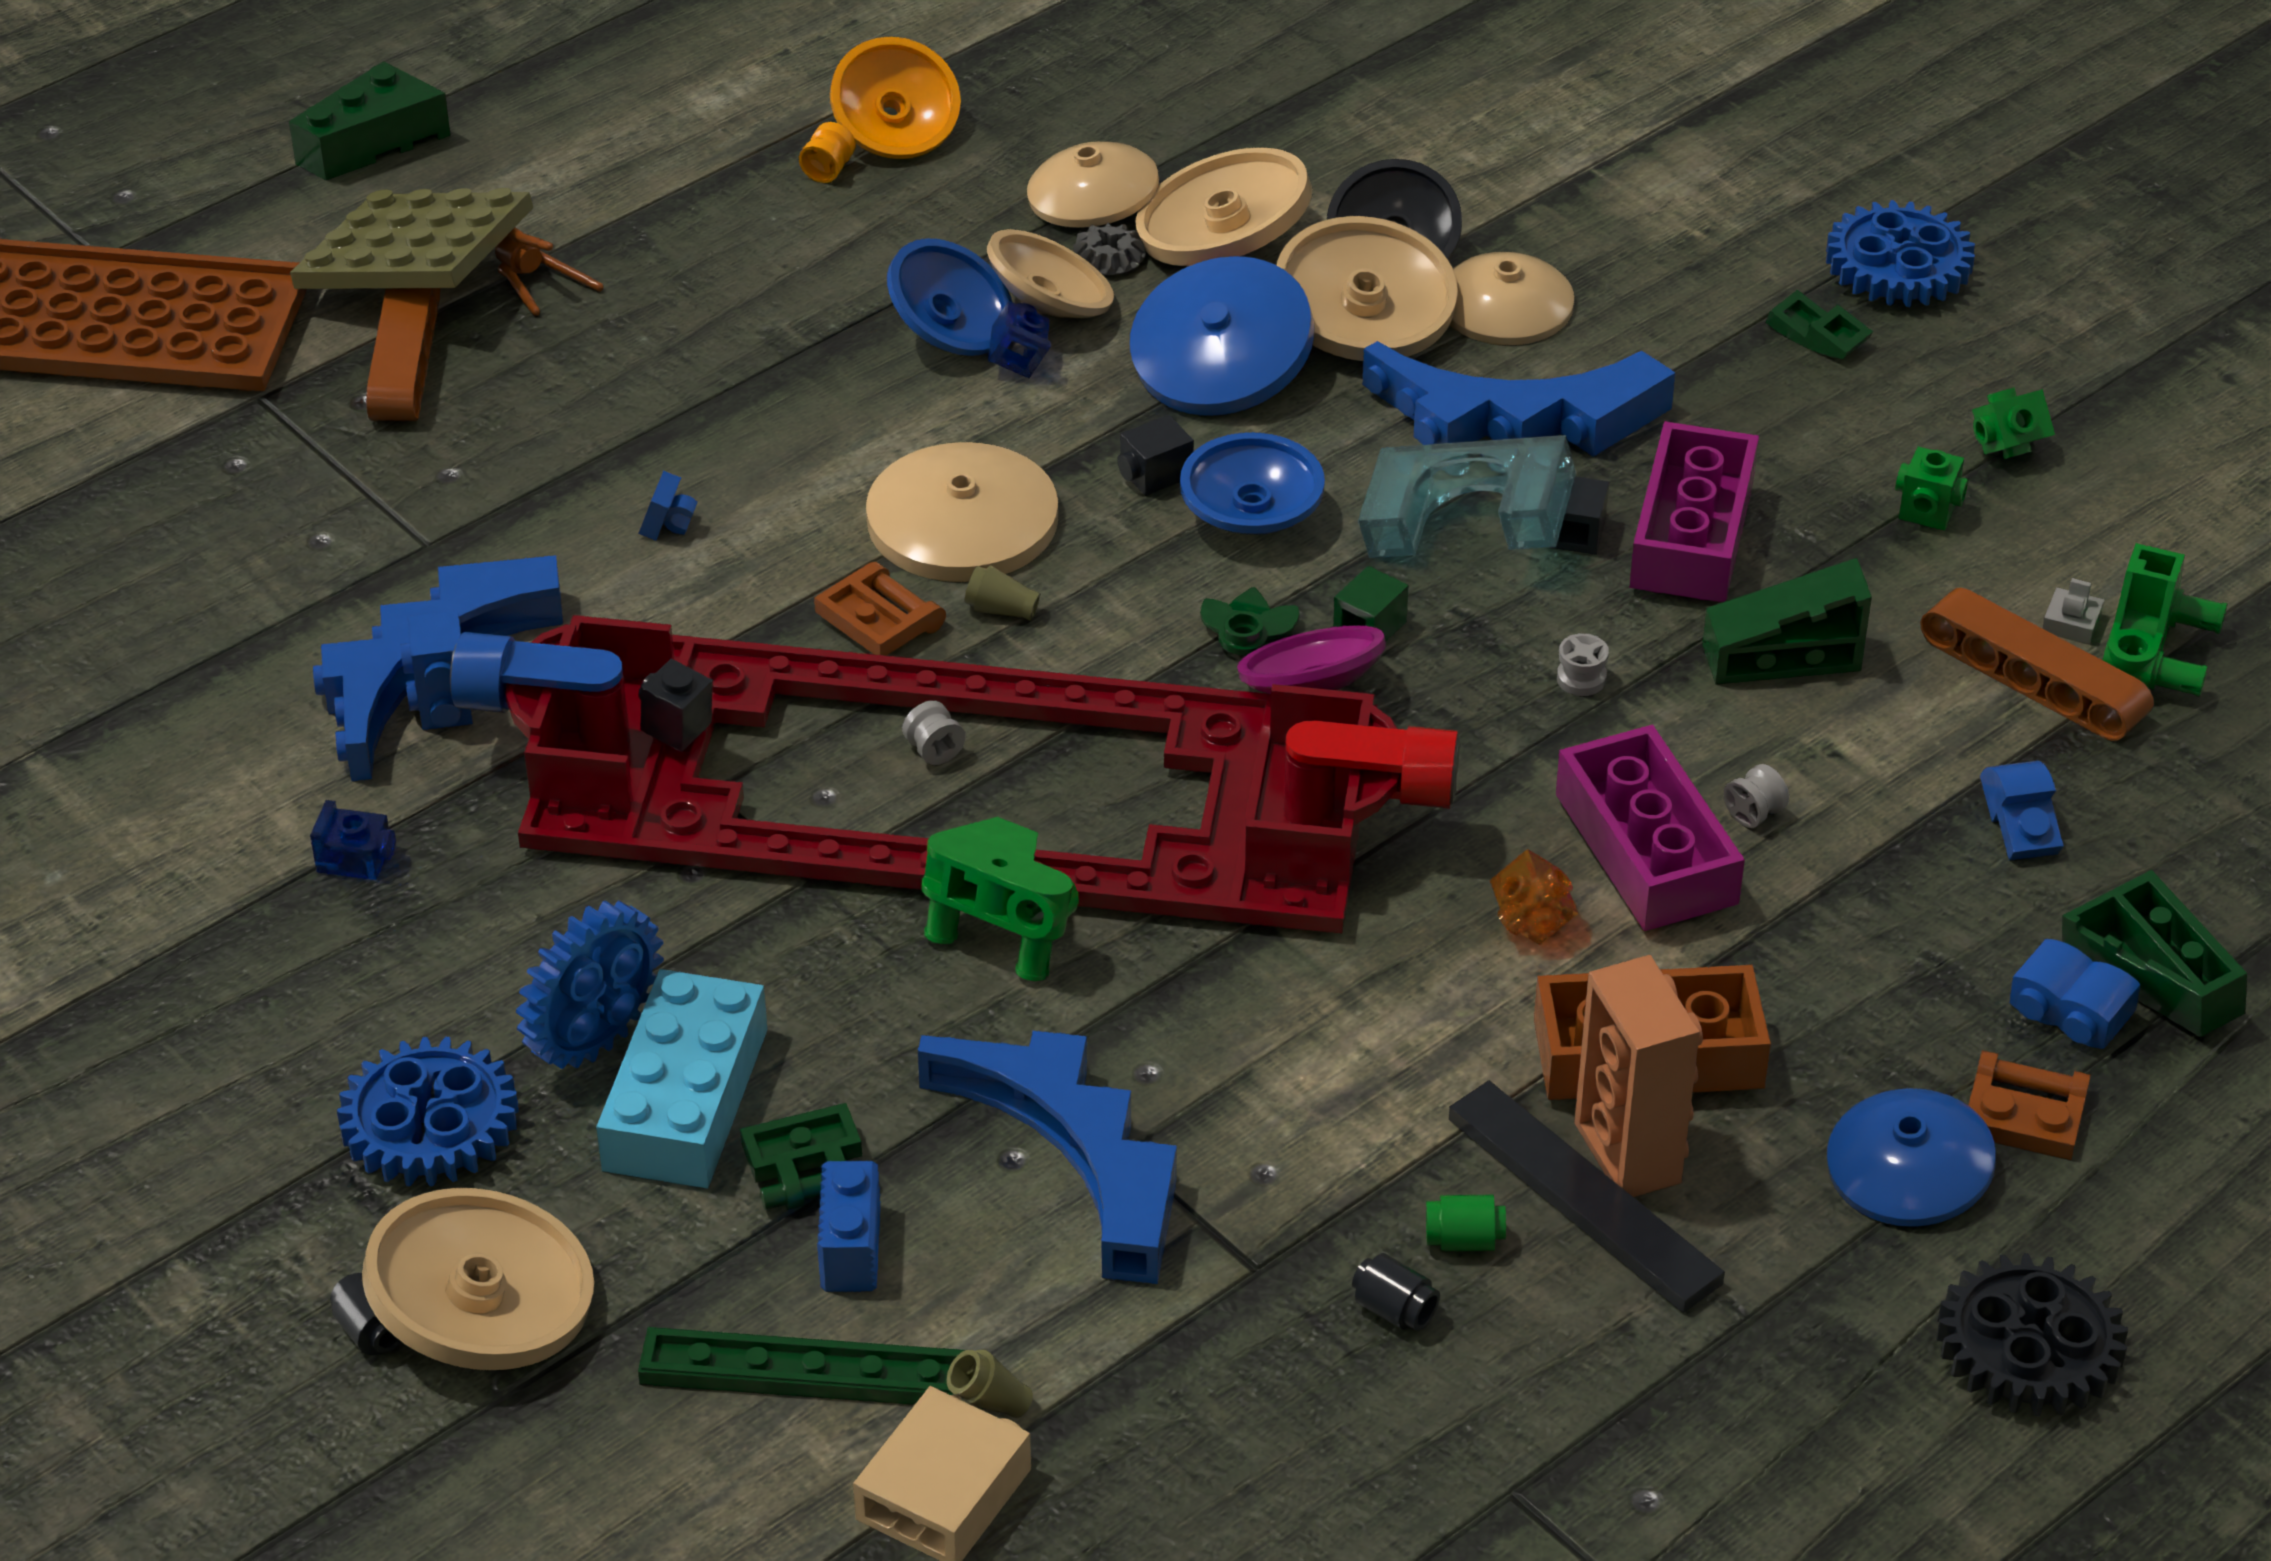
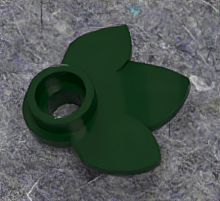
M1251 587L1237 596L1230 604L1215 599H1204L1200 617L1206 627L1218 634L1219 643L1225 650L1236 655L1246 656L1256 649L1265 646L1267 641L1290 634L1298 624L1299 607L1285 605L1271 609L1259 590Z

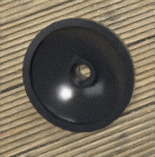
M1406 159L1380 160L1367 164L1353 172L1335 191L1327 212V220L1347 216H1364L1385 219L1406 226L1435 244L1448 261L1457 249L1462 233L1460 203L1448 181L1429 166Z

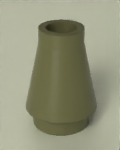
M991 565L987 569L976 566L966 589L964 603L974 606L975 612L1022 617L1031 621L1037 610L1041 593L1029 589Z
M965 1350L953 1360L947 1373L948 1389L954 1395L960 1396L961 1401L974 1407L1001 1412L1013 1418H1018L1027 1412L1032 1403L1033 1393L1031 1388L1020 1382L987 1350Z

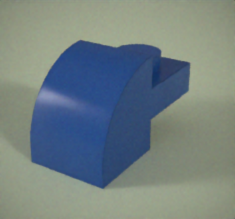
M2041 761L1986 767L1982 771L1980 778L1991 821H1999L2009 861L2059 854L2064 845L2051 800L2056 792V788L2047 767Z

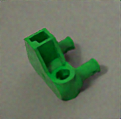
M2136 543L2126 570L2115 621L2105 648L2103 661L2137 678L2149 690H2155L2156 686L2200 697L2208 666L2164 657L2163 648L2170 627H2175L2176 623L2220 634L2228 603H2219L2184 594V589L2180 587L2185 554Z
M1000 817L941 831L931 835L927 841L928 853L921 887L922 892L930 899L924 936L931 942L938 944L953 943L954 939H958V924L960 911L1021 935L1018 963L1015 967L1016 974L1029 981H1042L1050 973L1049 965L1053 941L1063 936L1066 931L1068 917L1077 909L1079 903L1078 891L1075 884L1066 874L1034 861L1038 832Z

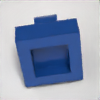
M663 470L638 534L656 541L664 523L671 532L685 535L698 502L688 495H675L681 477Z

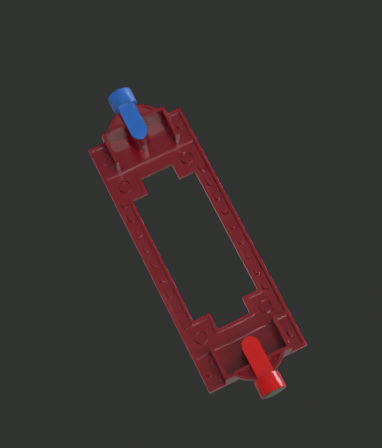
M573 615L570 624H565L542 633L532 642L516 641L511 636L464 632L455 645L450 668V692L453 703L457 708L500 713L510 710L514 724L529 739L524 754L530 799L518 831L519 847L546 851L922 890L921 884L925 874L928 853L927 841L929 838L738 819L744 799L743 782L698 777L715 723L765 728L775 694L912 708L927 701H937L942 703L949 712L1168 733L1164 749V768L1211 773L1201 828L1192 829L1149 824L1142 860L1036 849L1034 861L1061 871L1075 884L1079 897L1078 906L1342 934L1358 841L1359 823L1378 812L1389 799H1399L1401 804L1450 809L1451 804L1454 803L1460 752V736H1458V731L1408 726L1407 730L1397 729L1393 720L1378 709V704H1374V694L1277 684H1272L1271 694L672 635V625L579 615ZM671 658L713 680L712 723L683 752L640 730L641 700L638 694L641 684L650 673H656Z

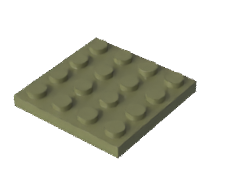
M467 188L456 189L449 193H432L429 189H419L409 194H393L391 190L386 189L372 192L355 211L350 212L346 216V219L335 230L326 234L325 239L314 250L306 253L304 259L290 272L294 289L456 288L533 209L530 192H511L509 188H497L483 193H472Z

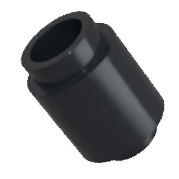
M1385 1253L1377 1255L1374 1259H1365L1357 1268L1352 1280V1287L1356 1289L1355 1302L1401 1329L1411 1327L1416 1331H1420L1432 1319L1439 1305L1440 1292L1432 1287V1282L1429 1278Z
M362 1273L350 1274L335 1285L330 1295L332 1314L363 1353L379 1355L392 1351L402 1342L384 1327L371 1309L365 1296Z

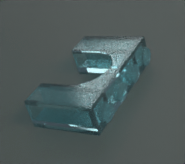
M1566 435L1381 448L1358 519L1369 558L1416 555L1424 525L1429 515L1449 499L1476 491H1493L1503 494L1498 513L1509 550L1556 547L1576 475Z

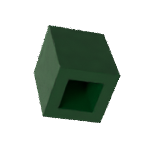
M1367 566L1334 597L1333 627H1374L1384 633L1385 641H1387L1407 622L1409 585L1373 567Z

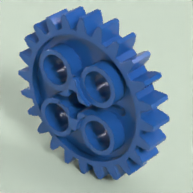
M1890 200L1889 208H1883L1877 202H1872L1871 211L1857 206L1855 216L1844 213L1842 214V222L1833 223L1832 232L1828 234L1826 263L1831 264V275H1840L1839 284L1841 286L1853 284L1852 293L1855 295L1867 291L1869 292V301H1874L1879 296L1886 297V303L1889 306L1896 299H1902L1906 307H1911L1912 299H1918L1926 306L1929 305L1930 296L1944 301L1946 300L1947 291L1957 294L1959 293L1960 284H1968L1969 274H1972L1975 243L1969 242V231H1960V221L1946 223L1948 213L1943 212L1936 216L1931 215V206L1929 205L1919 211L1915 210L1914 203L1910 201L1905 208H1899L1894 200Z
M603 901L598 911L591 906H587L582 921L573 916L569 917L568 931L564 935L556 930L552 933L554 942L550 950L540 948L538 951L539 956L543 960L540 966L531 967L527 970V973L534 978L532 984L524 986L519 991L528 1000L516 1009V1013L524 1018L517 1026V1030L525 1035L522 1043L530 1048L532 1053L551 1065L553 1063L561 1069H564L568 1063L575 1068H579L583 1058L592 1063L595 1062L600 1047L610 1051L613 1048V1037L617 1034L624 1038L628 1036L626 1024L630 1019L639 1021L641 1013L638 1007L641 1003H646L649 993L646 992L648 986L653 985L657 974L652 972V970L664 961V957L656 953L664 943L662 939L656 936L659 928L650 922L651 918L633 906H628L621 901H617L614 906L607 901Z
M422 1037L418 1049L412 1050L405 1041L400 1042V1053L397 1055H392L390 1052L381 1049L379 1050L381 1063L377 1065L372 1062L363 1061L361 1063L363 1076L349 1075V1090L342 1091L339 1094L341 1108L337 1109L342 1142L344 1147L349 1146L351 1159L353 1161L363 1159L365 1172L368 1174L382 1167L384 1181L386 1182L392 1180L398 1173L404 1174L406 1186H411L418 1175H425L428 1185L434 1186L437 1174L445 1173L452 1182H455L458 1177L457 1169L463 1166L473 1173L478 1172L477 1158L481 1157L494 1161L496 1159L494 1145L508 1146V1131L516 1130L517 1128L515 1113L519 1112L513 1076L506 1075L502 1060L491 1062L490 1050L484 1049L473 1056L471 1041H466L458 1049H452L450 1037H445L439 1047H431L428 1037ZM432 1085L434 1087L435 1098H432L431 1094ZM421 1123H424L425 1125L424 1138Z

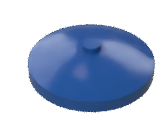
M1240 256L1219 257L1193 264L1178 271L1164 280L1150 293L1133 321L1130 332V353L1140 381L1147 391L1161 403L1188 414L1225 415L1249 409L1270 399L1297 376L1312 349L1315 330L1314 318L1303 288L1284 269L1256 258Z

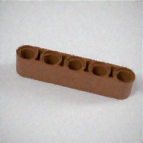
M386 288L366 390L367 415L370 421L418 420L441 288Z
M1953 589L1921 618L1920 626L1924 637L1937 649L2105 739L2114 741L2123 738L2151 712L2154 706L2151 691L2137 678L1968 589Z

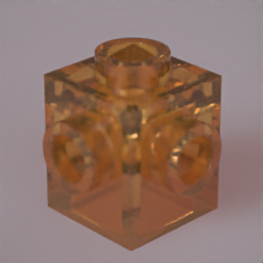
M1529 849L1525 850L1490 880L1500 907L1498 917L1504 927L1512 934L1519 935L1521 933L1539 945L1578 914L1570 893L1573 890V886L1567 875L1560 868Z

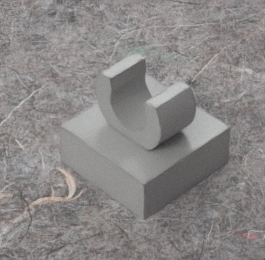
M2072 578L2069 590L2056 587L2044 617L2042 629L2055 636L2090 645L2102 615L2104 599L2089 596L2091 583Z

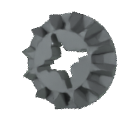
M1107 222L1105 227L1099 228L1090 225L1088 232L1078 233L1076 244L1073 245V252L1087 260L1101 274L1115 275L1128 272L1139 266L1145 257V246L1140 240L1138 232L1134 230L1129 231L1126 224L1112 227Z

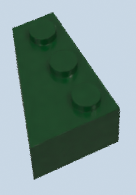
M384 61L289 121L295 164L324 180H329L376 163L375 155L397 147L401 154L413 150V142L435 134V137L441 140L451 136L445 92Z
M1858 558L1706 608L1702 645L1715 685L1861 671L1872 596Z
M2153 870L2062 915V942L2077 948L2093 962L2113 965L2131 975L2140 983L2138 1001L2194 1034L2202 1037L2246 1014L2247 972Z

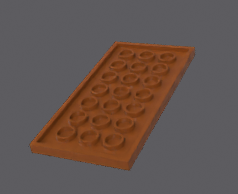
M0 239V370L105 378L108 380L143 381L155 384L168 383L197 387L229 388L243 391H265L307 289H294L290 272L300 262Z

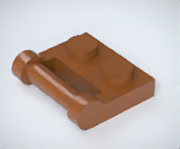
M871 562L814 597L815 613L874 655L887 656L923 632L932 634L941 628L946 619V611L933 601H923L892 579L889 570L878 562ZM877 593H880L881 595H883L884 597H886L888 600H890L891 602H893L894 604H896L898 607H900L901 609H903V610H904L905 612H907L908 614H906V613H904L903 611H901L899 608H897L896 606H894L893 604H891L889 601H887L886 599H884L882 596H880V595L877 594Z
M1982 1050L1968 1106L1976 1111L1987 1124L1994 1143L2072 1160L2091 1074L2074 1071V1075L2070 1076L1999 1060L1998 1053ZM1994 1080L2068 1097V1101L2062 1102L1992 1086V1082Z

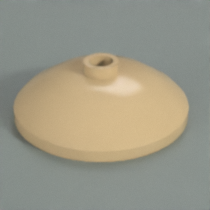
M1087 142L1078 144L1051 156L1034 172L1027 186L1029 205L1033 212L1041 219L1065 227H1090V225L1100 226L1107 224V222H1116L1136 213L1154 197L1159 186L1158 169L1151 157L1130 145L1117 142Z
M1007 229L994 233L987 245V254L991 266L1006 288L1021 301V304L1034 313H1045L1060 318H1091L1107 312L1114 300V292L1107 279L1087 260L1055 241L1030 232Z
M1492 252L1471 257L1453 267L1458 294L1450 326L1471 339L1496 345L1534 343L1556 334L1568 323L1572 316L1574 292L1571 284L1561 272L1541 259L1515 252Z

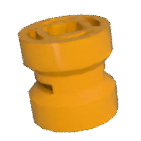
M825 122L821 124L814 132L811 141L806 143L798 156L802 171L809 178L821 183H828L836 179L844 164L849 161L856 149V141L853 134L839 123Z

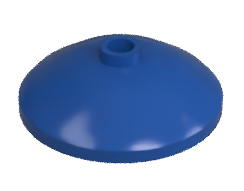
M920 239L903 246L889 265L887 287L896 311L904 323L917 336L930 345L954 354L976 356L994 351L1010 334L1014 324V306L1010 293L994 269L969 249L946 240Z
M1254 432L1226 435L1203 444L1187 458L1180 476L1182 498L1195 515L1219 529L1246 535L1274 533L1303 521L1319 506L1323 498L1325 486L1322 466L1309 450L1281 436Z
M1918 1088L1885 1091L1857 1103L1837 1122L1832 1130L1827 1146V1165L1830 1179L1846 1203L1871 1219L1899 1226L1936 1224L1965 1212L1987 1191L1992 1181L1996 1164V1151L1992 1134L1987 1124L1976 1111L1950 1095Z

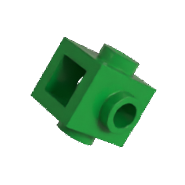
M2015 387L1987 395L1988 405L1972 409L1974 415V434L1977 441L1982 445L1984 455L2002 450L2004 459L2031 452L2030 442L2055 435L2043 389L2020 396L2016 395Z
M1918 446L1910 464L1902 463L1898 472L1895 490L1902 492L1898 519L1945 531L1955 506L1962 507L1966 497L1969 479L1962 478L1964 458L1947 454L1940 450H1931Z

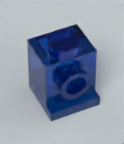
M1008 301L992 325L988 361L1029 379L1051 347V342L1048 341L1050 319L1040 315L1028 303L1015 304ZM1012 341L1024 346L1023 356L1007 349Z
M325 800L310 834L317 873L377 880L384 861L392 859L396 845V834L394 830L389 829L387 815L338 809L336 801Z

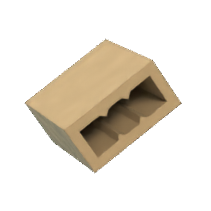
M929 1386L854 1481L856 1520L939 1561H962L1030 1472V1433L1023 1430L1012 1420L1006 1418L999 1419L961 1401V1397L958 1395H949Z

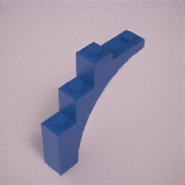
M1376 341L1364 348L1362 385L1400 410L1405 416L1413 419V437L1446 460L1485 436H1488L1495 443L1521 458L1559 434L1594 457L1672 409L1675 372L1645 352L1640 351L1609 366L1582 374L1551 379L1503 380L1472 377L1429 366L1405 357Z
M556 555L438 567L439 587L430 588L431 600L380 605L381 626H372L373 639L321 644L322 665L313 666L316 695H325L328 714L336 715L337 727H345V731L335 732L338 761H348L351 781L372 779L374 752L384 726L402 699L407 696L406 681L415 680L414 673L404 674L400 644L410 643L407 616L458 610L461 634L470 632L509 636L525 630L563 624Z
M1033 1031L1030 1045L1020 1046L1007 1043L921 1035L918 1047L919 1088L964 1096L998 1108L1034 1128L1059 1149L1084 1180L1098 1210L1102 1230V1278L1158 1284L1177 1182V1145L1129 1140L1131 1131V1090L1085 1085L1087 1076V1036Z

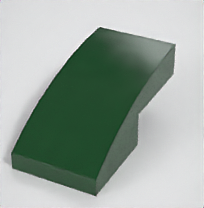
M1796 290L1770 310L1765 322L1778 333L1807 349L1840 359L1847 357L1867 341L1873 333L1871 329L1841 306L1836 305L1829 312H1826L1799 290Z

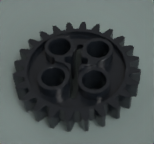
M2028 1253L2023 1254L2020 1265H2013L2010 1259L2003 1254L2000 1255L1997 1269L1981 1260L1978 1263L1976 1275L1963 1270L1960 1275L1959 1285L1950 1284L1948 1286L1946 1300L1941 1301L1936 1340L1943 1342L1941 1358L1953 1360L1951 1375L1953 1377L1970 1375L1967 1391L1970 1393L1978 1391L1983 1387L1988 1389V1404L1993 1405L2001 1397L2009 1399L2010 1412L2016 1413L2022 1402L2030 1403L2035 1416H2041L2044 1404H2051L2059 1415H2064L2067 1400L2070 1399L2075 1405L2084 1409L2087 1406L2089 1393L2102 1398L2104 1397L2107 1383H2116L2119 1369L2123 1367L2127 1350L2125 1342L2128 1327L2120 1325L2123 1310L2122 1308H2109L2112 1297L2110 1291L2093 1293L2096 1280L2094 1276L2086 1277L2080 1281L2074 1279L2076 1266L2073 1264L2059 1272L2054 1270L2053 1257L2048 1256L2040 1267L2033 1265Z

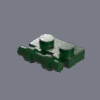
M847 1103L740 1129L741 1144L755 1183L777 1178L779 1182L776 1185L760 1188V1197L764 1210L784 1205L787 1210L805 1206L804 1200L820 1197L822 1173L799 1179L798 1172L822 1167L827 1161H846L862 1157V1142Z

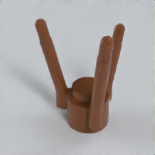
M516 227L495 247L496 258L502 262L498 267V272L509 280L534 316L540 314V309L517 276V273H531L539 267L540 263L600 292L604 289L602 283L540 250L551 251L553 249L551 242L525 234Z

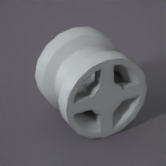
M1578 633L1568 636L1561 642L1559 646V661L1561 663L1557 669V683L1564 691L1576 696H1589L1598 693L1604 688L1607 678L1605 666L1609 657V647L1605 641L1598 636Z
M927 701L919 704L910 711L902 726L905 738L911 745L917 747V752L923 760L931 765H941L950 761L960 752L966 740L964 729L957 721L951 719L950 713L945 706L937 701Z
M1759 764L1751 768L1747 772L1745 779L1738 778L1728 783L1724 788L1723 795L1725 805L1730 814L1737 822L1748 828H1754L1762 824L1766 820L1768 813L1775 814L1783 810L1789 804L1790 797L1788 787L1780 774L1765 764Z

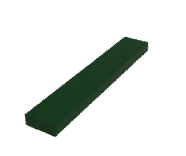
M648 1327L639 1364L638 1377L639 1385L915 1405L929 1386L949 1395H954L947 1386V1373L953 1360L965 1350Z

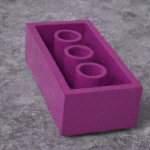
M1664 421L1633 543L1629 588L1700 600L1727 601L1754 482L1759 435Z
M1653 724L1559 750L1556 796L1644 931L1739 904L1745 859Z

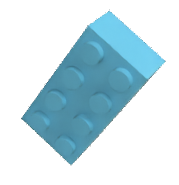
M659 969L596 1126L601 1169L603 1172L709 1188L768 1030L764 985Z

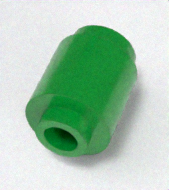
M1494 1194L1440 1195V1201H1426L1427 1246H1441V1251H1495V1240H1506V1207L1495 1206Z

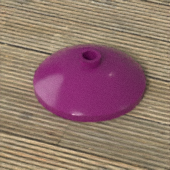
M1340 626L1309 631L1280 639L1249 653L1238 663V674L1243 683L1267 694H1271L1272 684L1338 690L1357 681L1379 660L1386 648L1384 633L1380 629L1369 626Z

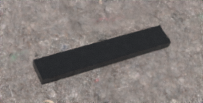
M1490 1080L1449 1106V1120L1681 1312H1686L1723 1285L1724 1270Z

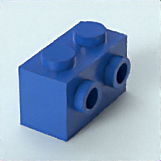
M458 610L407 616L410 643L400 644L404 674L414 673L415 680L406 681L409 710L420 711L422 730L473 724L471 710L457 708L453 703L450 692L452 655L455 645L461 636Z

